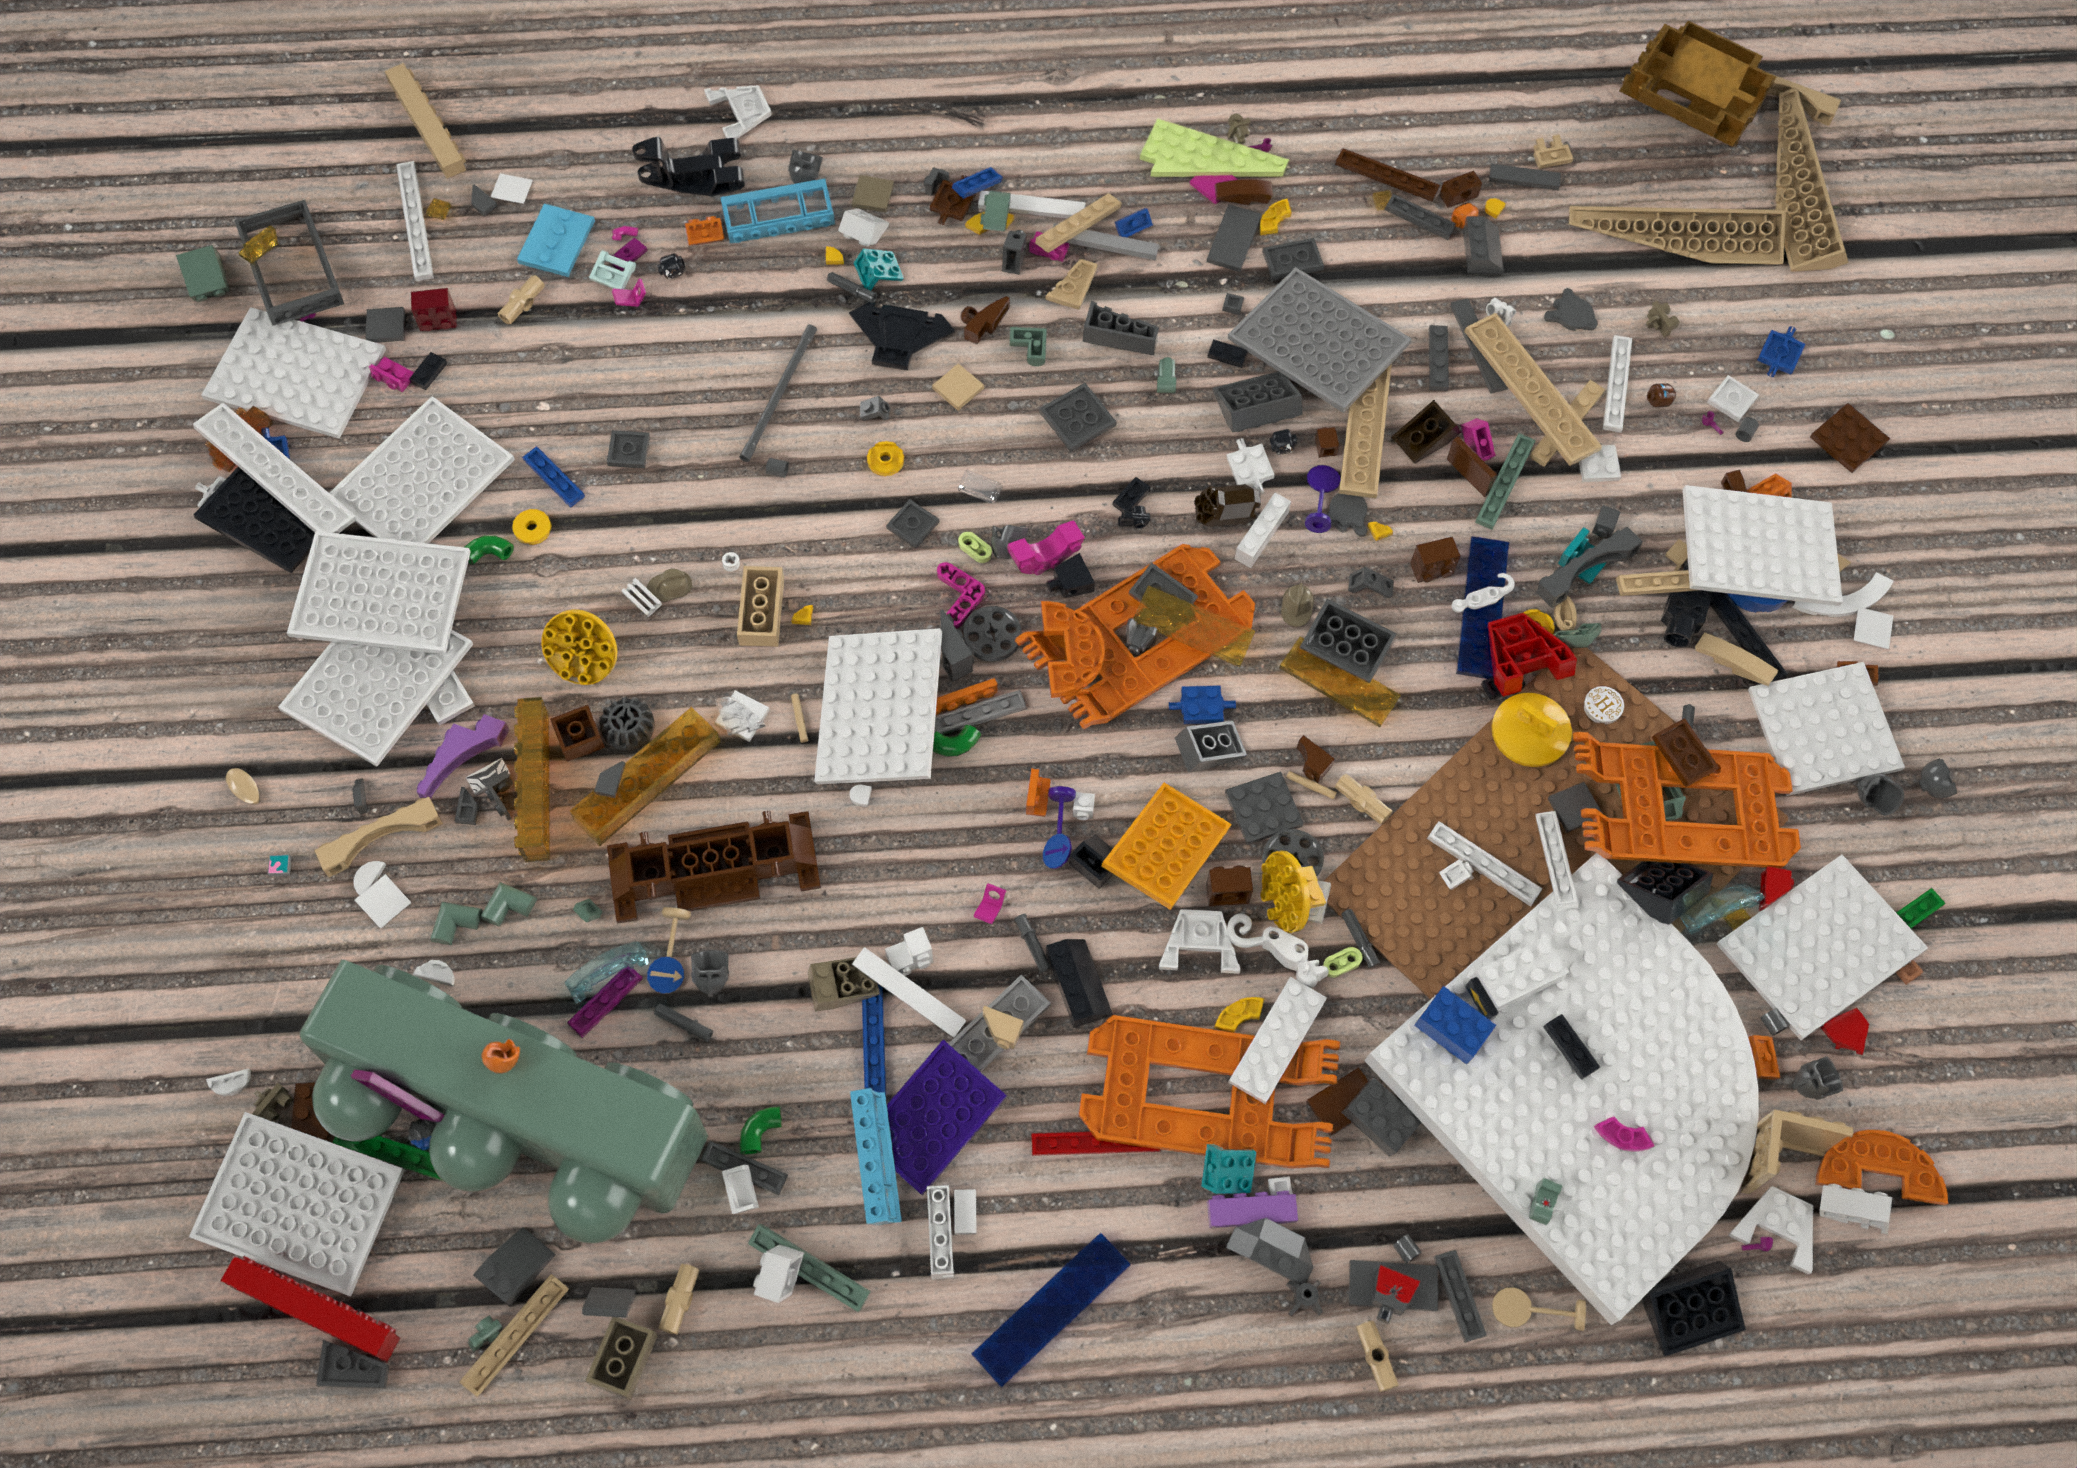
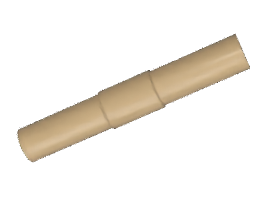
M793 694L791 699L800 742L804 743L808 741L799 694Z
M1291 771L1287 774V779L1301 784L1308 789L1331 799H1334L1337 792Z

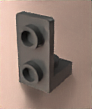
M1363 567L1350 574L1348 591L1356 593L1367 587L1387 598H1391L1393 596L1394 581L1367 567Z
M505 770L485 782L488 788L485 793L490 801L495 800L498 804L495 808L501 817L505 815L507 820L512 819L497 795L500 792L507 791L513 785L509 774Z

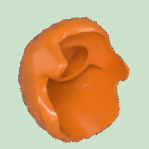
M508 1039L506 1043L491 1042L485 1046L481 1054L483 1064L495 1073L508 1072L518 1062L520 1047H516L511 1039Z

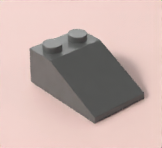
M1233 721L1187 726L1174 737L1188 773L1204 771L1247 756Z
M522 1227L492 1253L473 1276L511 1307L556 1254Z

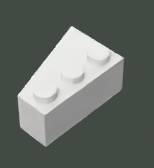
M1837 1184L1823 1185L1820 1216L1843 1223H1848V1221L1861 1223V1228L1865 1229L1873 1226L1880 1228L1882 1234L1888 1235L1892 1197H1888L1887 1194L1882 1192H1874V1194L1865 1193L1864 1190L1859 1188L1843 1189L1842 1186Z

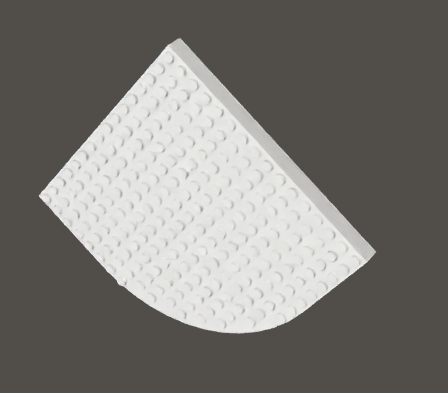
M1596 853L1572 874L1579 908L1558 910L1554 893L1552 892L1445 987L1480 1012L1465 988L1472 974L1477 969L1546 936L1569 971L1562 981L1499 1011V1014L1492 1020L1496 1027L1467 1065L1414 1026L1434 997L1375 1048L1364 1061L1609 1324L1613 1325L1620 1321L1710 1231L1727 1210L1737 1194L1749 1167L1756 1140L1759 1101L1755 1061L1748 1035L1737 1008L1723 983L1715 974L1711 965L1672 924H1663L1650 917L1617 884V879L1623 875L1607 859ZM1563 1014L1601 1067L1583 1080L1579 1078L1543 1028L1546 1023ZM1615 1116L1626 1127H1644L1654 1147L1639 1152L1619 1149L1605 1141L1594 1126ZM1543 1178L1563 1185L1548 1225H1543L1529 1219L1537 1183Z

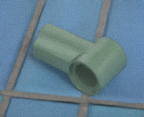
M1164 357L1159 360L1157 393L1175 394V360L1170 357Z

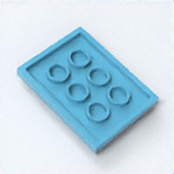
M544 204L517 258L518 264L569 277L593 227L594 217Z

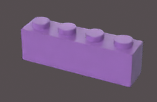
M1289 1191L1276 1192L1277 1195L1268 1196V1192L1255 1193V1197H1247L1245 1193L1234 1194V1198L1226 1199L1225 1195H1214L1211 1200L1207 1201L1209 1228L1238 1227L1262 1218H1267L1277 1224L1296 1223L1298 1221L1296 1194H1290Z

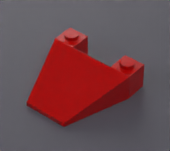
M1524 612L1488 623L1494 684L1503 697L1521 692L1523 675L1548 667L1556 680L1575 675L1577 658L1570 648Z

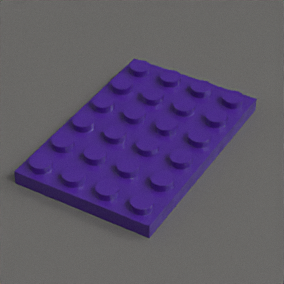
M945 1040L939 1043L887 1104L895 1171L921 1195H924L927 1187L936 1181L1007 1097L1003 1091ZM880 1141L881 1153H883L882 1143Z

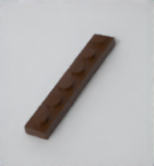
M1342 148L1335 163L1336 166L1433 202L1440 187L1439 184Z

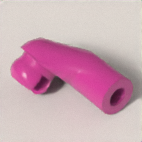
M622 226L613 229L612 239L621 241L622 235L637 237L638 228Z

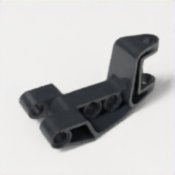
M660 137L649 138L636 143L632 147L633 156L636 160L651 162L641 166L637 171L641 183L680 193L711 197L740 190L745 186L743 169L740 166L725 167L724 165L741 157L739 141L736 138L710 140L706 149L700 155L677 159L670 158ZM640 149L645 150L643 154H637L636 152ZM645 172L650 173L648 177H642L641 175Z

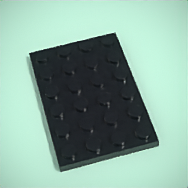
M237 467L193 514L196 520L291 574L310 553L315 535L312 529L240 467Z

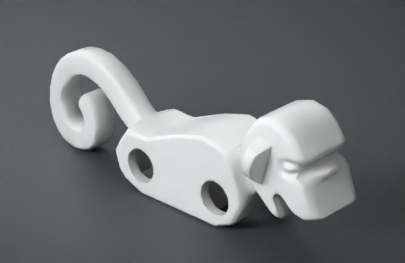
M1239 913L1229 920L1227 926L1228 938L1234 945L1242 948L1262 945V948L1270 951L1284 967L1295 970L1296 980L1309 988L1315 987L1318 981L1328 976L1329 970L1325 966H1318L1319 960H1307L1308 945L1303 940L1276 927L1266 928L1260 937L1240 938L1234 931L1235 926L1239 922L1243 923L1244 926L1240 928L1239 932L1241 935H1246L1252 927L1251 918L1246 914ZM1275 931L1278 935L1270 934V932Z

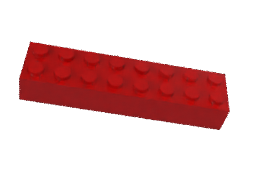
M234 1256L220 1280L247 1296L385 1362H388L401 1337L395 1334L397 1330L380 1320L377 1323V1320L361 1311L358 1313L352 1307L342 1302L339 1303L330 1296L319 1293L305 1284H300L284 1274L281 1275L265 1265L262 1266L246 1256H243L242 1259Z

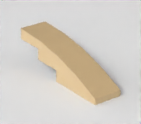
M1707 633L1702 635L1695 646L1697 652L1713 657L1715 663L1732 668L1733 674L1766 686L1770 685L1778 673L1777 669L1753 654Z

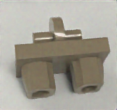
M1232 114L1228 120L1230 129L1227 137L1228 139L1233 138L1234 143L1244 144L1246 137L1250 135L1248 127L1251 121L1249 118H1246L1244 121L1240 114Z
M1655 301L1648 312L1647 317L1649 320L1646 326L1648 328L1654 327L1656 331L1660 330L1665 338L1670 335L1672 330L1678 327L1680 321L1676 316L1670 318L1667 316L1671 311L1668 303L1659 304L1658 301Z
M279 1083L272 1090L267 1087L263 1093L256 1091L254 1094L259 1098L254 1103L257 1108L252 1115L276 1123L280 1115L274 1109L278 1104L284 1108L289 1107L293 1102V1098L288 1094L289 1091Z

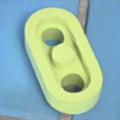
M964 532L959 536L960 549L975 561L986 563L991 559L992 549L990 545L972 532Z
M1348 947L1327 957L1323 966L1329 970L1328 977L1336 978L1359 967L1362 962V953L1355 947ZM1348 957L1354 958V962L1348 961L1347 958H1348ZM1331 965L1335 966V967H1336V970H1335V971L1331 970V969L1329 968V966H1331Z

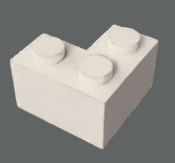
M923 927L903 934V942L885 948L890 966L904 976L910 974L912 970L917 968L925 969L931 965L930 963H933L932 948Z

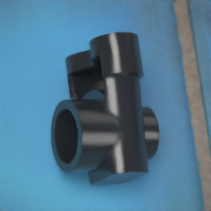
M1144 506L1132 507L1131 511L1123 510L1121 516L1118 517V526L1121 527L1134 526L1137 529H1141L1150 522V513H1146Z

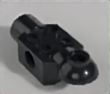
M1688 560L1683 565V571L1689 570ZM1713 591L1669 592L1661 621L1667 626L1664 640L1668 644L1680 648L1688 647L1691 644L1693 635L1698 633L1705 623Z

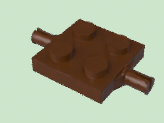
M961 175L960 180L966 178L967 176L964 177V175ZM943 180L930 204V211L941 214L938 220L940 225L941 223L945 225L948 217L963 222L976 193L962 198L952 189L955 182Z

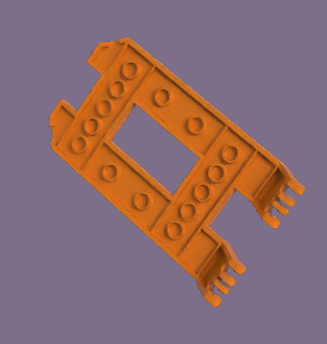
M1181 544L1152 562L1198 596L1197 600L1188 610L1195 621L1134 658L1115 634V631L1126 625L1129 618L1134 620L1149 610L1128 594L1149 565L1078 608V610L1089 617V620L1095 626L1097 625L1105 644L1104 662L1098 674L1101 680L1089 688L1060 698L1063 704H1067L1071 700L1077 701L1068 707L1069 712L1073 713L1075 719H1079L1085 714L1088 715L1087 718L1080 721L1079 725L1083 729L1091 725L1108 723L1251 631L1255 603L1244 590L1228 599L1207 574L1220 566L1221 563L1210 548L1201 547L1200 549L1190 547L1187 544ZM1030 631L1022 633L1015 639L1018 646L1028 641L1031 642L1022 650L1024 654H1028L1027 658L1029 660L1042 656L1041 659L1034 663V667L1037 670L1047 666L1048 662L1066 661L1063 635L1044 636L1043 631Z
M1588 732L1573 733V741L1585 744L1574 747V752L1577 753L1575 754V759L1587 763L1578 764L1576 766L1577 773L1586 774L1598 783L1620 784L1624 818H1608L1593 808L1581 809V817L1593 820V822L1585 821L1582 823L1583 829H1591L1584 830L1583 836L1595 839V841H1586L1584 843L1585 850L1595 851L1605 859L1761 868L1769 866L1781 869L1801 848L1798 829L1779 828L1775 793L1790 794L1793 790L1790 772L1775 763V758L1769 753L1707 749L1719 769L1685 787L1657 746L1604 743L1596 740ZM1661 786L1733 791L1738 825L1666 821Z
M1113 1015L1101 1026L1096 1027L1090 1032L1087 1055L1108 1058L1103 1096L1082 1093L1079 1117L1097 1140L1202 1156L1206 1155L1207 1144H1215L1226 1150H1254L1257 1152L1255 1160L1257 1164L1291 1169L1330 1167L1329 1159L1314 1158V1153H1331V1147L1315 1144H1332L1330 1137H1316V1131L1331 1133L1333 1132V1124L1325 1122L1288 1124L1272 1121L1275 1089L1267 1103L1264 1104L1232 1085L1229 1115L1145 1103L1150 1064L1232 1076L1252 1043L1254 1035ZM1325 1039L1301 1042L1278 1083L1298 1086L1322 1083L1337 1084V1076L1322 1074V1069L1338 1070V1064L1331 1062H1338L1339 1056L1337 1054L1323 1053L1324 1049L1339 1050L1340 1041Z

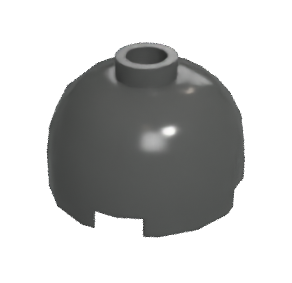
M1939 758L1927 763L1921 771L1922 780L1918 781L1923 792L1927 791L1930 796L1939 799L1957 794L1955 782L1952 783L1949 775L1950 770L1943 759Z

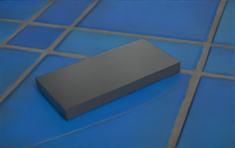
M1228 204L1206 262L1241 272L1262 214Z
M1361 1260L1349 1261L1350 1306L1377 1307L1371 1304L1376 1271L1382 1265L1420 1281L1405 1310L1438 1311V1266Z

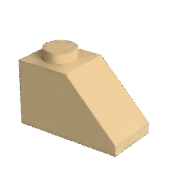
M984 1006L983 1017L994 1042L1003 1049H1014L1023 1029V1020Z

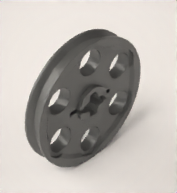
M986 606L974 611L967 618L963 630L964 642L966 645L969 644L971 646L974 656L990 662L1001 661L1010 657L1018 649L1019 646L1015 639L1022 633L1017 617L1011 611L998 606ZM999 613L1003 616V619L996 621L992 616ZM980 617L984 619V623L976 625L974 620ZM990 625L992 631L995 633V642L993 640L992 635L990 634ZM1014 626L1017 630L1014 633H1008L1006 628ZM971 634H976L979 636V639L972 642L968 637ZM1004 642L1011 644V648L1008 650H1003L1000 646ZM987 646L991 647L993 651L990 654H984L982 649Z
M1297 829L1282 830L1274 834L1265 845L1262 863H1265L1268 858L1267 854L1271 851H1287L1297 857L1296 859L1301 867L1310 866L1307 860L1314 857L1318 860L1319 864L1313 866L1316 877L1319 876L1324 863V855L1320 844L1310 834ZM1287 837L1290 840V844L1284 846L1279 842V839ZM1307 840L1310 843V847L1304 849L1300 846L1299 842Z

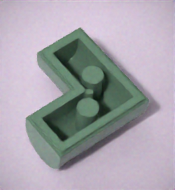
M1010 327V346L1028 347L1027 363L1035 367L1044 365L1047 329Z
M1583 623L1577 630L1557 631L1554 636L1569 648H1587L1600 635L1602 627L1601 623Z
M500 882L480 918L500 927L509 909L528 917L538 899Z
M442 901L430 941L452 945L457 926L477 930L483 910L481 908Z

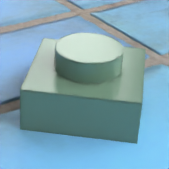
M590 899L576 903L573 908L586 923L600 918L603 913Z

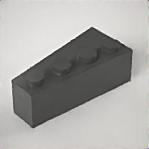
M1091 301L1084 324L1083 342L1154 356L1159 327L1139 319H1130L1127 314L1122 313L1120 315L1113 312L1112 308L1107 306L1103 308L1097 306L1096 302Z

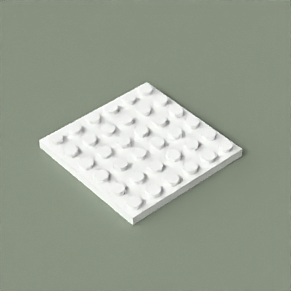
M1864 662L1774 681L1769 686L1760 684L1749 687L1748 691L1772 757L1775 758L1774 762L1790 772L1793 792L1786 794L1787 796L1857 781L1872 774H1888L1902 771L1905 768Z

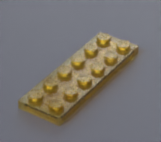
M1149 585L1133 618L1138 624L1146 627H1156V632L1238 667L1241 666L1255 634V630Z
M1300 636L1280 664L1279 669L1376 726L1381 727L1401 695L1374 679L1368 683L1300 649L1304 640Z

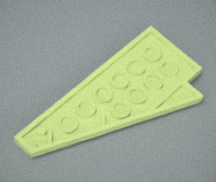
M1158 118L1140 154V160L1154 164L1151 170L1152 177H1195L1208 175L1283 177L1289 159Z

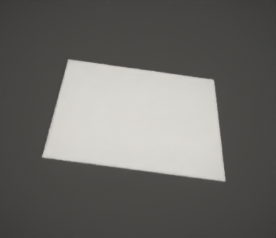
M500 173L491 197L524 204L533 180Z
M1858 607L1854 641L1889 649L1893 615Z
M386 874L355 899L358 905L380 929L411 904L409 899Z

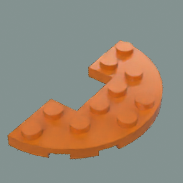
M1041 601L1044 636L1063 635L1066 661L1048 662L1051 698L1074 694L1088 686L1099 674L1105 654L1103 636L1097 625L1095 626L1089 620V617L1080 610L1076 609L1075 611L1067 608L1066 604Z
M1863 1130L1853 1133L1852 1137H1845L1825 1153L1816 1174L1815 1185L1828 1186V1184H1837L1842 1186L1843 1189L1849 1190L1851 1188L1862 1189V1171L1902 1177V1199L1938 1205L1948 1204V1194L1943 1177L1939 1175L1933 1165L1935 1163L1923 1149L1920 1150L1910 1143L1909 1139L1889 1131Z

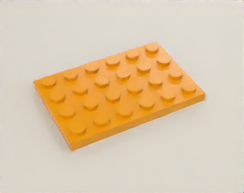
M1164 782L1105 858L1102 867L1171 910L1229 831L1232 824Z

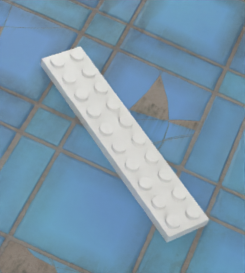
M224 403L193 423L195 430L314 532L339 534L356 521V516Z

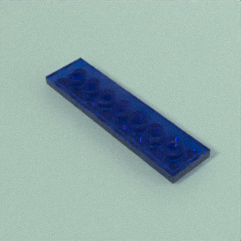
M1471 536L1464 600L1469 593L1486 587H1505L1506 579L1503 577L1499 578L1497 575L1500 573L1506 574L1509 542ZM1504 596L1494 604L1479 609L1467 607L1462 612L1456 674L1484 679L1494 678L1488 623L1502 619Z
M1100 1232L974 1350L971 1355L1002 1389L1118 1279L1131 1264Z

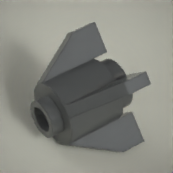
M1129 618L1126 625V647L1133 654L1146 651L1157 639V636H1155L1157 628L1146 627Z
M1317 1280L1313 1285L1310 1283L1299 1285L1292 1281L1287 1283L1286 1286L1294 1292L1295 1306L1288 1313L1291 1317L1299 1308H1311L1318 1316L1322 1314L1323 1310L1317 1301V1287L1321 1282ZM1304 1294H1309V1298H1306Z

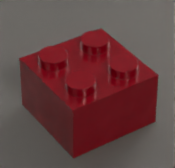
M448 288L411 292V310L420 331L457 327L456 308Z

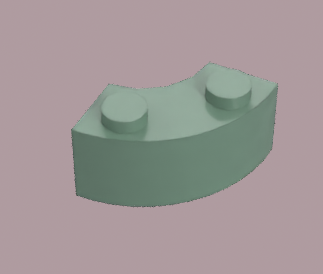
M989 191V194H985L984 205H986L985 214H981L980 222L983 225V229L1006 231L1011 193Z

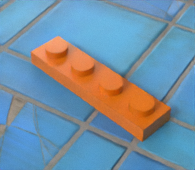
M995 678L937 697L936 715L946 710H955L958 706L964 704H973L981 698L994 696L998 693V684Z

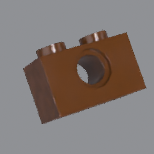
M1473 170L1444 181L1439 196L1447 208L1478 197L1482 182Z

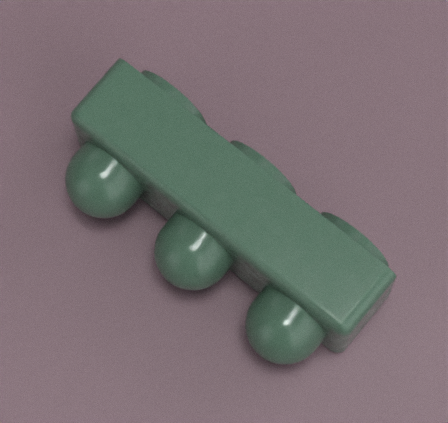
M342 959L300 1031L302 1042L325 1064L315 1083L312 1103L318 1121L329 1133L343 1140L364 1141L379 1136L395 1122L402 1108L351 1078L354 1069L373 1072L444 1114L442 1121L437 1122L432 1132L429 1154L435 1172L449 1186L466 1192L484 1191L495 1187L512 1172L521 1154L558 1169L549 1188V1212L558 1229L569 1238L578 1242L601 1243L616 1237L631 1223L639 1205L658 1213L672 1211L708 1138L698 1113L693 1108L692 1100L668 1083L627 1065L609 1062L605 1068L580 1059L568 1045L559 1039L519 1019L504 1014L491 1013L487 1020L462 1009V1006L454 998L434 985L390 966L376 965L374 970L371 971ZM508 1039H511L516 1047H520L518 1062L508 1072L495 1073L483 1064L481 1054L485 1046L491 1042L506 1043Z

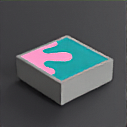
M290 854L269 855L267 873L269 877L290 876L292 856Z

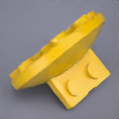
M578 609L565 610L550 619L543 630L541 638L542 653L551 669L563 680L580 685H591L603 680L613 670L617 661L615 638L609 627L594 614ZM572 676L577 677L579 682L572 681L569 678Z
M1521 693L1509 697L1498 707L1492 720V736L1498 749L1511 761L1527 767H1542L1554 763L1563 756L1571 742L1572 727L1568 715L1554 700L1541 694Z
M1287 851L1271 853L1265 863L1262 864V890L1260 897L1263 902L1273 900L1275 904L1274 908L1267 910L1268 919L1273 920L1280 929L1287 933L1302 930L1308 921L1310 908L1326 904L1313 866L1301 867L1298 860Z

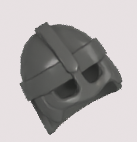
M793 149L788 165L789 175L793 183L797 184L816 180L819 176L823 157Z
M1006 525L1003 528L993 526L991 547L995 557L1012 559L1007 550V545L1023 538L1026 540L1029 527L1024 525L1020 527Z
M1884 774L1868 775L1857 783L1860 800L1867 808H1874L1881 815L1892 814L1901 806L1904 800L1903 788Z
M702 950L691 955L692 981L701 992L708 994V997H713V994L722 990L729 979V956L725 951Z
M1823 1057L1802 1065L1795 1075L1794 1084L1792 1085L1793 1090H1797L1802 1096L1816 1100L1843 1091V1084L1839 1073L1829 1057Z

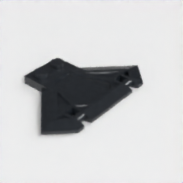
M868 302L849 312L852 319L875 346L872 365L908 371L912 354L955 332L945 317L938 313L934 317H930L926 311L885 304L881 308H877L873 302Z

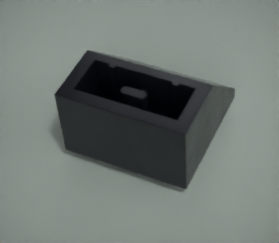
M1094 835L1084 840L1070 854L1069 864L1100 889L1113 876V873L1102 867L1103 861L1113 848L1097 835Z

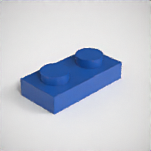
M1143 208L1114 222L1118 235L1121 237L1131 236L1153 225L1148 208Z

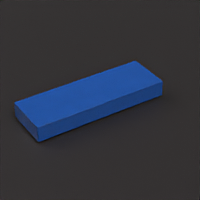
M989 167L953 183L952 189L962 198H966L1002 182L1003 177L992 167Z

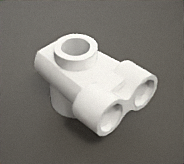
M1493 298L1486 306L1488 316L1497 313L1507 327L1510 326L1512 318L1516 314V310L1512 306H1507L1505 302H1501L1497 298Z

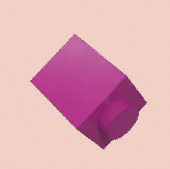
M1476 418L1461 424L1465 443L1483 461L1496 456L1487 421Z

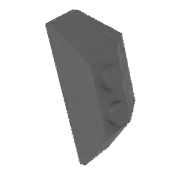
M1267 1218L1235 1227L1225 1247L1299 1285L1307 1283L1314 1268L1305 1237Z

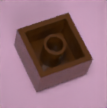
M1452 536L1416 545L1410 565L1417 582L1428 583L1436 578L1452 576L1461 555Z
M588 705L550 719L567 762L605 748Z
M1237 865L1233 868L1218 866L1209 869L1206 882L1208 907L1249 904L1253 892L1251 867Z

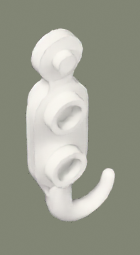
M1500 573L1497 577L1507 579V586H1491L1471 592L1465 600H1454L1451 606L1452 610L1461 613L1467 607L1479 609L1494 604L1505 594L1513 590L1515 585L1514 579L1508 574Z

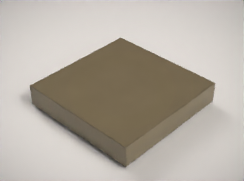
M859 175L852 207L887 213L894 181Z

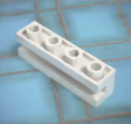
M949 1185L928 1186L932 1279L954 1278Z

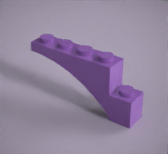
M484 714L482 719L476 723L475 731L453 723L452 727L445 733L444 742L437 748L436 757L428 765L424 779L417 786L419 797H430L431 799L442 782L465 761L492 747H501L509 732L506 722Z

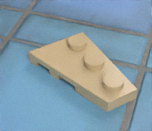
M1080 259L1067 273V276L1056 284L1052 292L1046 295V300L1080 310L1098 264Z

